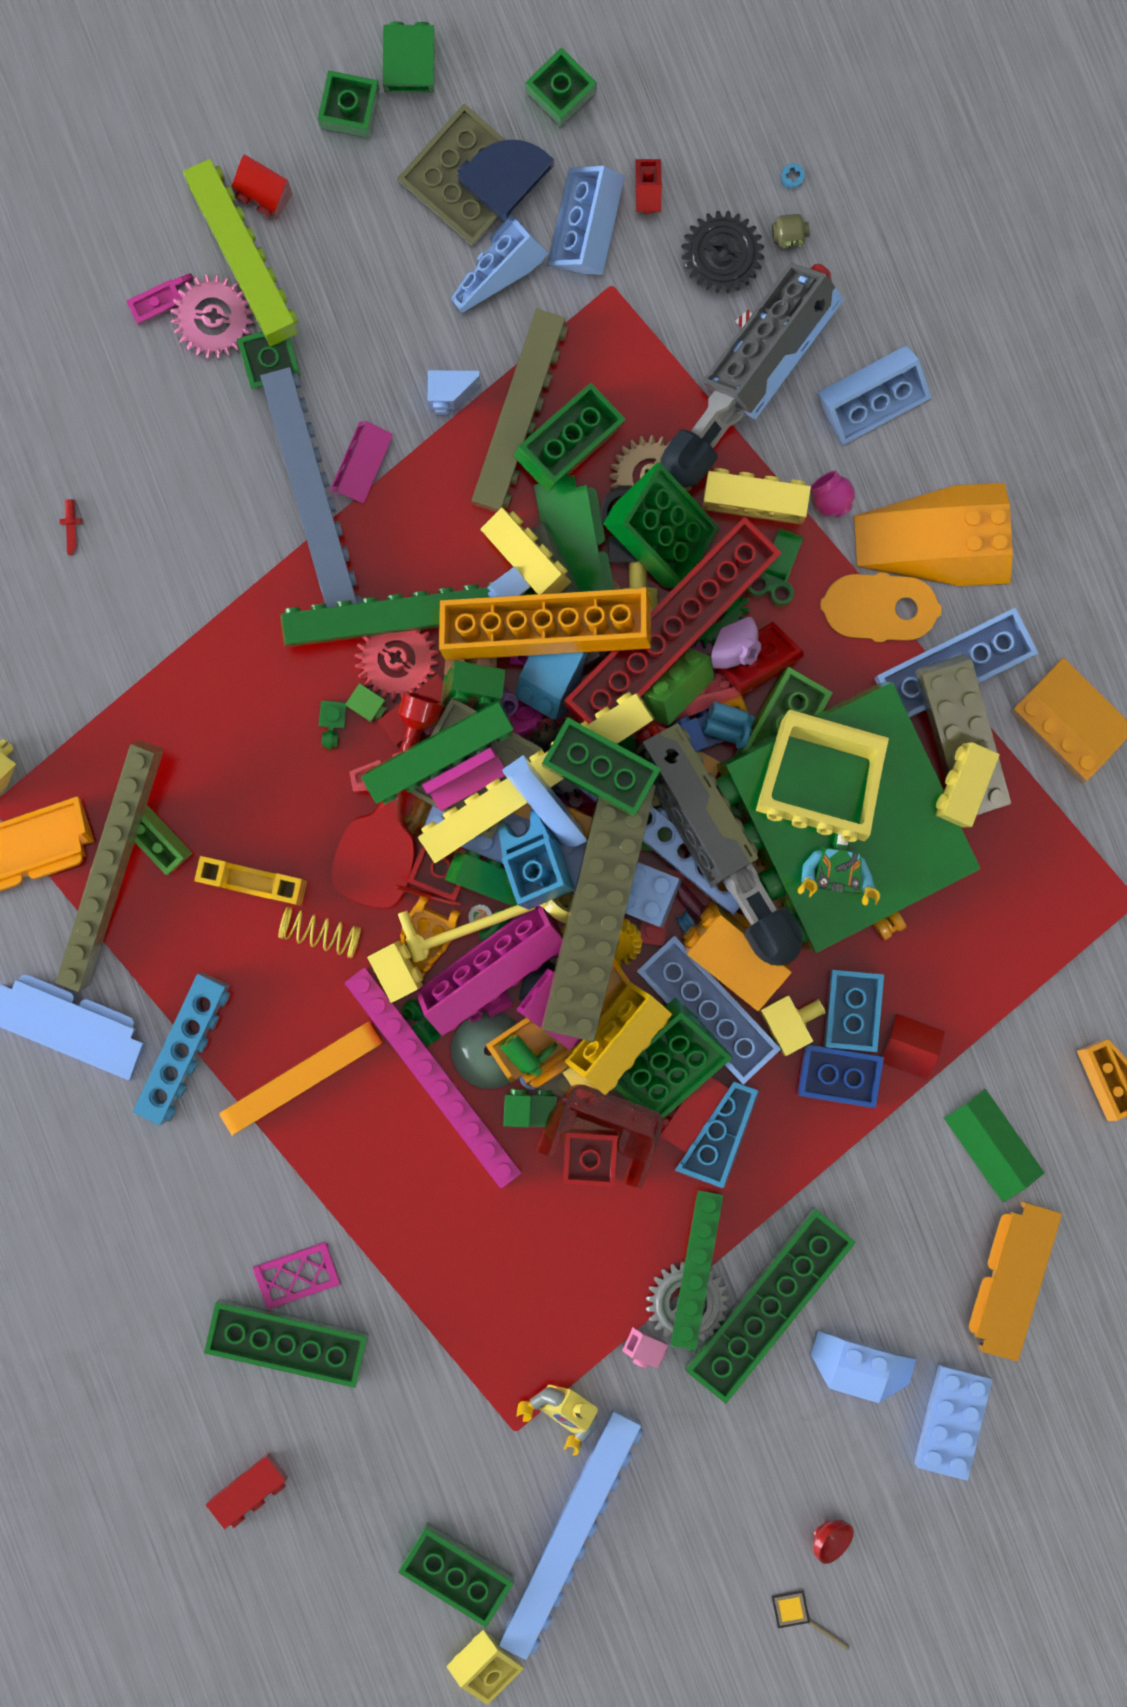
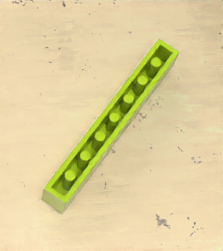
M207 159L184 170L183 174L187 185L270 347L298 334L295 324L299 323L293 309H287L285 303L288 300L283 289L277 290L274 284L277 282L274 271L271 267L266 268L264 262L267 259L262 248L255 247L253 242L256 241V237L250 226L245 227L243 221L246 218L241 207L235 208L232 201L236 199L230 186L224 187L222 181L225 180V177L219 165L214 167L211 159Z

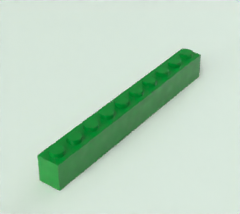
M478 584L463 586L464 590L453 591V588L450 587L438 589V594L428 595V591L414 592L413 597L403 598L402 594L387 596L388 600L377 601V597L362 599L360 604H352V601L348 600L337 602L336 607L326 608V604H316L311 606V610L301 611L300 607L287 608L285 613L280 615L284 647L440 627V600L489 598L488 593L490 591L488 587L479 588ZM530 586V588H529L527 591H525L523 594H521L520 596H522V595H538V594H537L536 591Z

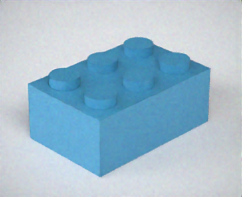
M830 970L823 1047L877 1052L884 983L883 974Z

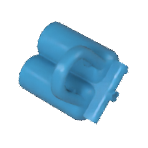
M713 701L708 717L705 718L702 725V732L705 735L736 744V748L742 750L748 743L752 732L751 726L755 721V717L749 715L744 710Z

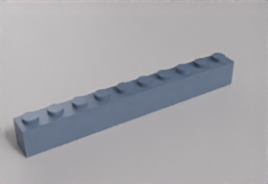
M288 367L260 375L326 608L336 607L337 602L351 600L352 604L362 603L361 596H356L353 586H357L354 571L349 572L346 564L347 561H351L347 546H341L339 537L344 536L340 521L335 522L332 512L336 511L335 503L332 496L327 497L325 488L329 487L326 472H320L318 465L319 462H323L319 447L314 448L311 438L315 437L312 423H307L304 413L308 412L307 404L304 397L299 398L297 388L301 387L298 373H292L291 368Z

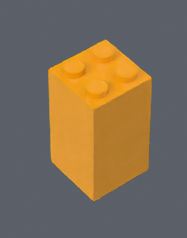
M715 903L712 908L709 906L703 911L700 916L701 921L697 926H691L684 934L683 938L685 940L683 944L686 954L754 1009L759 1011L792 973L788 964L776 966L762 961L754 953L744 936L747 927Z

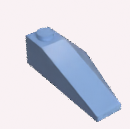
M513 214L493 233L490 238L492 244L486 253H480L477 258L479 261L477 267L473 272L466 274L451 297V300L462 313L530 273L549 254L543 245Z

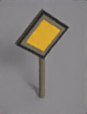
M804 1590L772 1595L778 1629L808 1623L844 1649L848 1650L850 1648L848 1644L809 1618Z

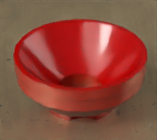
M844 1520L826 1521L818 1527L813 1534V1552L817 1559L823 1564H829L842 1556L853 1539V1527Z

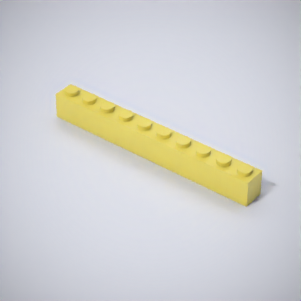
M630 692L626 693L616 700L619 705L611 710L608 706L595 714L597 718L589 725L584 721L581 725L618 744L654 720L653 715L638 693L633 696ZM540 750L529 757L532 766L551 788L564 778L542 767V762L548 752L544 753L543 750ZM499 778L486 786L487 792L481 796L476 792L464 800L466 806L460 810L456 806L443 814L445 818L438 824L432 821L421 829L423 834L418 838L434 863L440 861L528 803L508 778L502 782Z

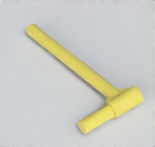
M516 905L428 939H424L423 936L416 934L408 911L401 912L398 916L407 937L405 939L415 963L426 959L430 948L535 910L536 907L528 910Z

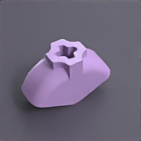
M752 617L739 620L720 630L712 650L713 668L727 669L740 664L751 666L757 660V656L761 651V644L758 642V628Z

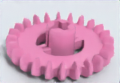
M207 274L204 276V283L198 277H195V286H192L189 282L185 283L188 292L178 290L182 300L173 299V302L179 306V308L171 309V313L178 315V318L171 320L172 324H179L174 333H182L183 336L179 342L182 343L188 340L187 350L195 346L197 356L200 355L202 350H205L206 358H209L211 352L214 351L215 356L219 359L221 350L229 356L230 346L237 351L239 350L237 338L243 337V333H252L246 325L254 323L253 320L247 318V315L253 312L251 309L245 308L248 302L247 300H242L243 292H236L238 283H234L229 287L228 277L220 283L218 274L215 275L213 282L210 281ZM206 298H217L228 306L230 314H225L223 309L216 304H210L203 310H195V307ZM213 309L216 315L229 318V320L220 318L211 323L210 318L206 317L205 314L210 313ZM194 319H200L208 328H216L222 323H229V327L219 335H208L197 328Z

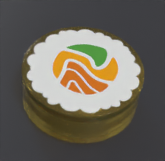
M476 904L468 911V922L492 915L493 912L485 904Z

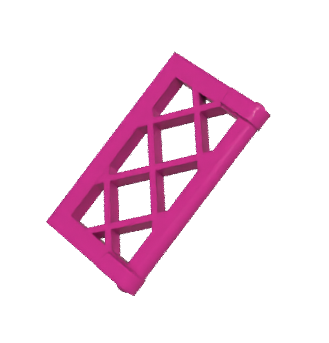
M326 1242L253 1267V1273L255 1274L267 1310L340 1285ZM321 1251L323 1257L321 1265L307 1259L308 1255ZM296 1259L302 1260L297 1273L282 1267L283 1264ZM304 1262L319 1268L313 1281L298 1275ZM276 1267L278 1270L273 1281L265 1279L263 1271ZM321 1269L328 1272L330 1280L320 1284L315 1283ZM280 1270L294 1276L289 1289L274 1283ZM297 1278L311 1284L306 1289L297 1292L291 1291ZM272 1287L286 1292V1296L272 1300L270 1291Z

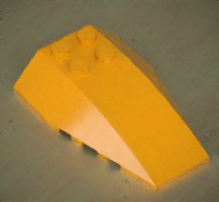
M1005 483L954 485L854 516L857 567L895 573L907 577H916L937 583L942 582L958 587L1011 584L1013 559L1011 513Z

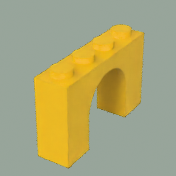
M200 856L194 880L203 884L302 906L307 881L303 879L261 871Z

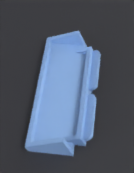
M27 974L22 975L19 980H15L12 989L6 984H0L1 1028L126 1080H131L146 1044L144 1041L132 1039L136 1028H133V1018L88 999L82 1000L79 1005L73 1003L74 996L71 992Z

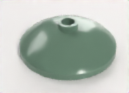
M483 1012L482 1017L478 1021L470 1022L465 1020L454 1034L451 1045L452 1061L460 1076L468 1083L485 1089L499 1088L509 1084L510 1081L494 1057L486 1055L484 1048L487 1043L517 1023L501 1013L491 1018L488 1012Z

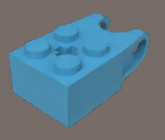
M533 808L530 810V828L524 836L517 837L509 823L505 821L499 823L498 833L503 854L501 858L517 905L530 910L575 890L556 836Z

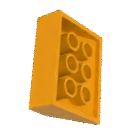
M1064 657L1009 711L1081 783L1088 781L1127 739V719Z

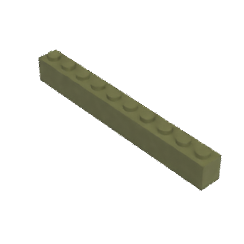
M142 740L130 744L55 982L59 985L77 992L90 985L162 758L163 748Z

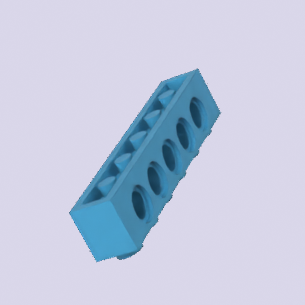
M205 972L196 975L133 1113L159 1126L166 1123V1121H171L176 1112V1108L173 1106L177 1098L181 1099L186 1091L187 1085L184 1084L188 1075L192 1076L198 1065L195 1059L198 1053H202L208 1044L209 1039L206 1036L209 1030H213L218 1023L220 1016L217 1015L220 1006L224 1007L230 997V993L227 992L230 987L229 984ZM202 997L210 1000L211 1006L209 1010H204L201 1007L200 1000ZM191 1020L199 1023L200 1030L198 1033L190 1030L189 1024ZM180 1043L188 1046L189 1054L187 1056L180 1054ZM170 1066L177 1069V1079L169 1076L168 1068ZM159 1089L167 1093L166 1102L158 1099L157 1092Z

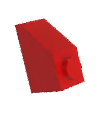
M635 159L636 212L646 214L661 212V159Z

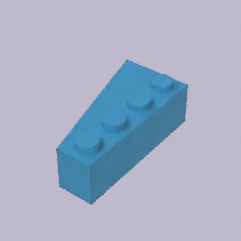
M733 1082L675 1171L725 1188L760 1090Z

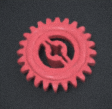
M421 630L363 637L366 644H357L358 648L363 650V653L355 654V657L361 659L362 662L356 664L355 667L364 669L358 675L359 678H368L364 686L368 687L373 684V693L381 690V698L383 699L390 693L391 700L395 701L397 694H400L402 699L405 691L415 692L414 689H419L423 682L429 681L428 675H436V672L430 667L439 664L438 661L431 659V657L438 654V651L430 650L435 644L434 640L426 642L429 632L420 634ZM393 641H402L408 644L415 653V665L413 666L408 662L407 653L403 648L399 646L388 648L385 645ZM387 652L396 656L401 653L400 657L404 664L395 662L393 665V660ZM379 653L385 656L386 665L391 670H405L408 674L401 678H392L385 675L378 664Z

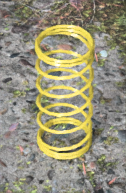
M287 907L285 909L279 928V938L289 939L298 923V944L304 941L311 927L310 945L313 948L319 942L325 929L324 950L328 951L331 948L338 934L337 954L341 955L352 936L347 956L348 958H353L361 933L360 927H355V925L352 927L347 941L339 953L342 922L339 923L333 939L326 949L328 918L325 920L322 930L313 945L312 939L316 915L312 916L303 938L299 941L302 910L299 911L293 928L286 938L292 908Z

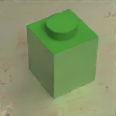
M360 683L345 704L349 709L372 724L375 719L379 720L382 718L387 710L385 707L387 702Z

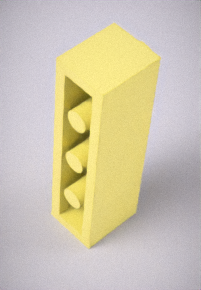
M501 508L481 528V531L512 566L516 567L538 595L561 593L571 583L570 579L565 575L568 570L558 560L555 563L550 558L553 555L552 552L544 544L539 546L535 542L538 537L528 527L524 529L521 526L524 521L514 511L508 513L505 509Z

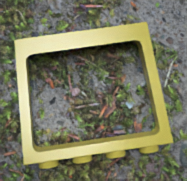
M789 710L780 723L756 811L767 814V818L773 821L790 820L792 825L797 828H806L807 825L815 827L817 832L822 835H830L832 832L842 835L841 838L847 842H855L857 839L866 841L871 833L889 738ZM789 736L869 760L870 765L860 824L779 802L772 798V791Z

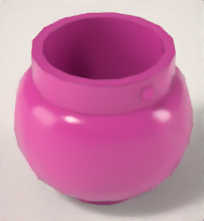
M836 470L824 474L811 485L810 492L813 495V504L821 514L825 516L835 515L838 518L852 509L855 489L852 483L847 478L840 476Z

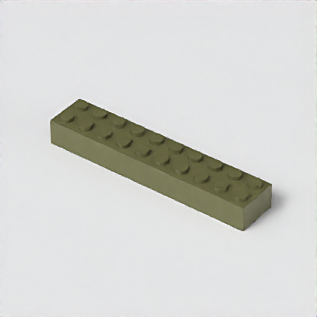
M656 785L652 786L635 818L598 797L596 799L587 836L588 841L585 844L541 1025L542 1030L594 1042Z

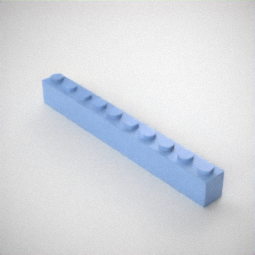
M614 1408L612 1409L499 1640V1647L527 1660L530 1653L533 1655L536 1653L540 1644V1640L537 1638L541 1630H547L552 1619L548 1615L552 1607L557 1608L563 1597V1593L560 1591L564 1583L569 1585L575 1572L571 1568L575 1560L580 1562L586 1550L583 1544L587 1536L592 1538L598 1525L594 1521L598 1513L603 1515L609 1503L606 1497L610 1490L615 1491L621 1478L617 1474L621 1466L626 1468L632 1456L629 1450L633 1443L638 1444L643 1434V1430L640 1429V1421Z

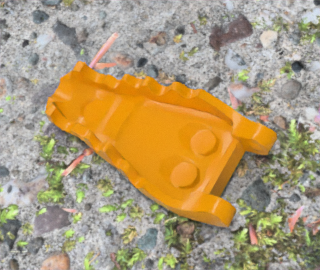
M420 896L418 902L409 913L416 934L423 936L424 939L457 928L461 912L453 909L449 918L427 908L426 905L429 898ZM402 927L400 935L401 944H405L407 946L405 940L407 937ZM451 941L430 948L429 954L424 960L414 963L412 956L409 958L413 967L419 969L422 977L431 969L440 955L445 952Z

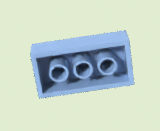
M938 1363L914 1460L917 1468L968 1481L993 1380L990 1376Z

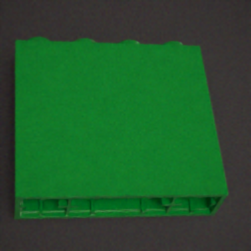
M893 682L878 683L814 715L817 718L889 738L870 836L866 841L857 839L855 842H849L848 851L860 852L861 857L866 860L872 874L875 889L880 893L877 905L874 904L875 901L871 897H868V904L863 905V892L861 895L817 889L811 898L807 888H805L802 894L798 893V888L802 884L803 864L820 847L833 848L835 833L822 835L817 832L815 827L807 825L806 828H797L792 825L790 820L773 821L767 818V814L756 811L777 734L716 764L721 774V777L716 779V788L721 796L724 795L727 798L730 806L736 805L744 822L742 824L744 827L743 833L748 841L750 840L754 843L766 870L758 873L761 884L771 901L780 898L784 907L791 911L800 926L804 949L815 953L981 869L962 828L935 816L937 800L941 794H944V790ZM789 736L772 791V798L779 802L860 824L870 762L864 757Z

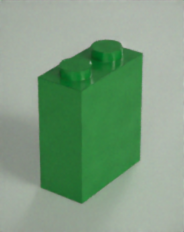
M399 21L383 25L384 92L434 93V25H430L428 22L404 25L403 22Z

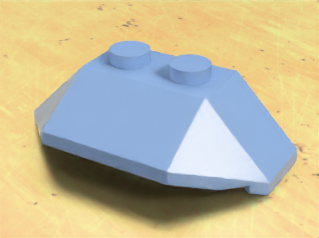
M817 1330L810 1354L829 1389L876 1403L882 1402L910 1384L917 1360Z

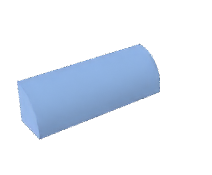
M524 755L502 769L504 775L563 846L575 847L588 841L581 824Z

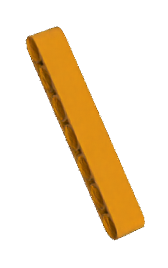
M369 1021L219 1113V1116L230 1134L234 1135L383 1042Z

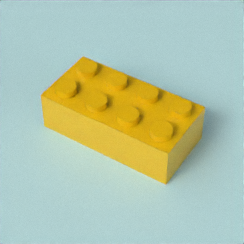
M630 982L599 1019L594 1042L582 1040L566 1059L565 1063L588 1083L606 1095L617 1085L623 1073L633 1066L635 1059L642 1050H645L650 1045L651 1039L656 1033L665 1027L672 1013L650 994Z

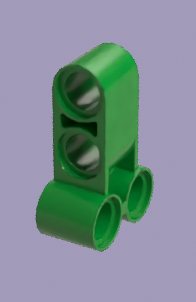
M779 528L773 545L782 553L757 579L764 584V590L758 592L750 586L746 590L748 596L760 599L767 594L773 606L784 608L789 605L793 598L794 590L787 583V579L802 543V536ZM777 589H784L788 593V599L784 601L778 600L775 597V591Z

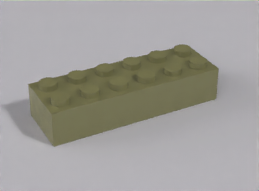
M961 654L916 669L917 680L945 779L948 773L953 770L956 762L955 753L963 743L973 742L997 753L972 659L965 654ZM999 758L977 815L1012 804Z

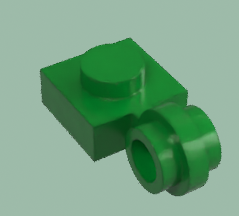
M321 701L319 727L329 728L328 732H323L322 747H326V750L338 747L339 733H334V729H345L346 703Z
M408 1000L404 1003L402 1015L407 1020L417 1021L411 1028L426 1047L442 1037L424 1016L419 1001Z

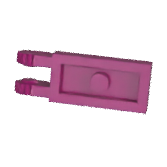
M192 273L174 280L170 279L127 300L126 302L138 326L178 307L173 302V299L182 300L177 288L184 286L186 282L191 283L194 279Z

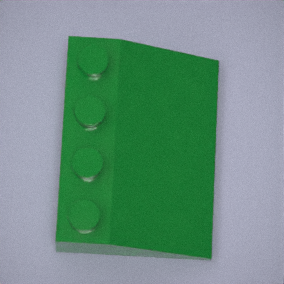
M657 462L615 503L603 522L608 530L663 588H675L702 559L720 528L661 462Z
M676 997L665 1006L672 1013L665 1027L656 1033L651 1039L650 1045L645 1050H642L635 1059L633 1066L623 1073L614 1087L655 1124L664 1119L732 1059V1055L705 1025Z

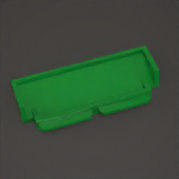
M574 475L566 477L549 493L540 484L534 485L540 522L546 523L579 591L614 590L608 555L605 552H598L597 545L604 542L605 535L596 490L594 488H587V485L576 487Z

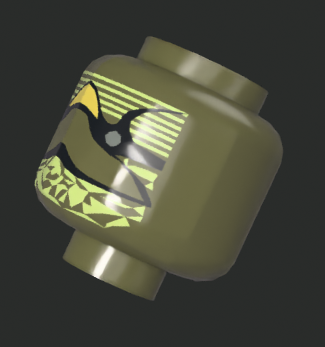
M800 214L778 216L776 222L772 223L774 243H778L780 248L803 246L805 237L810 236L809 223L803 222Z

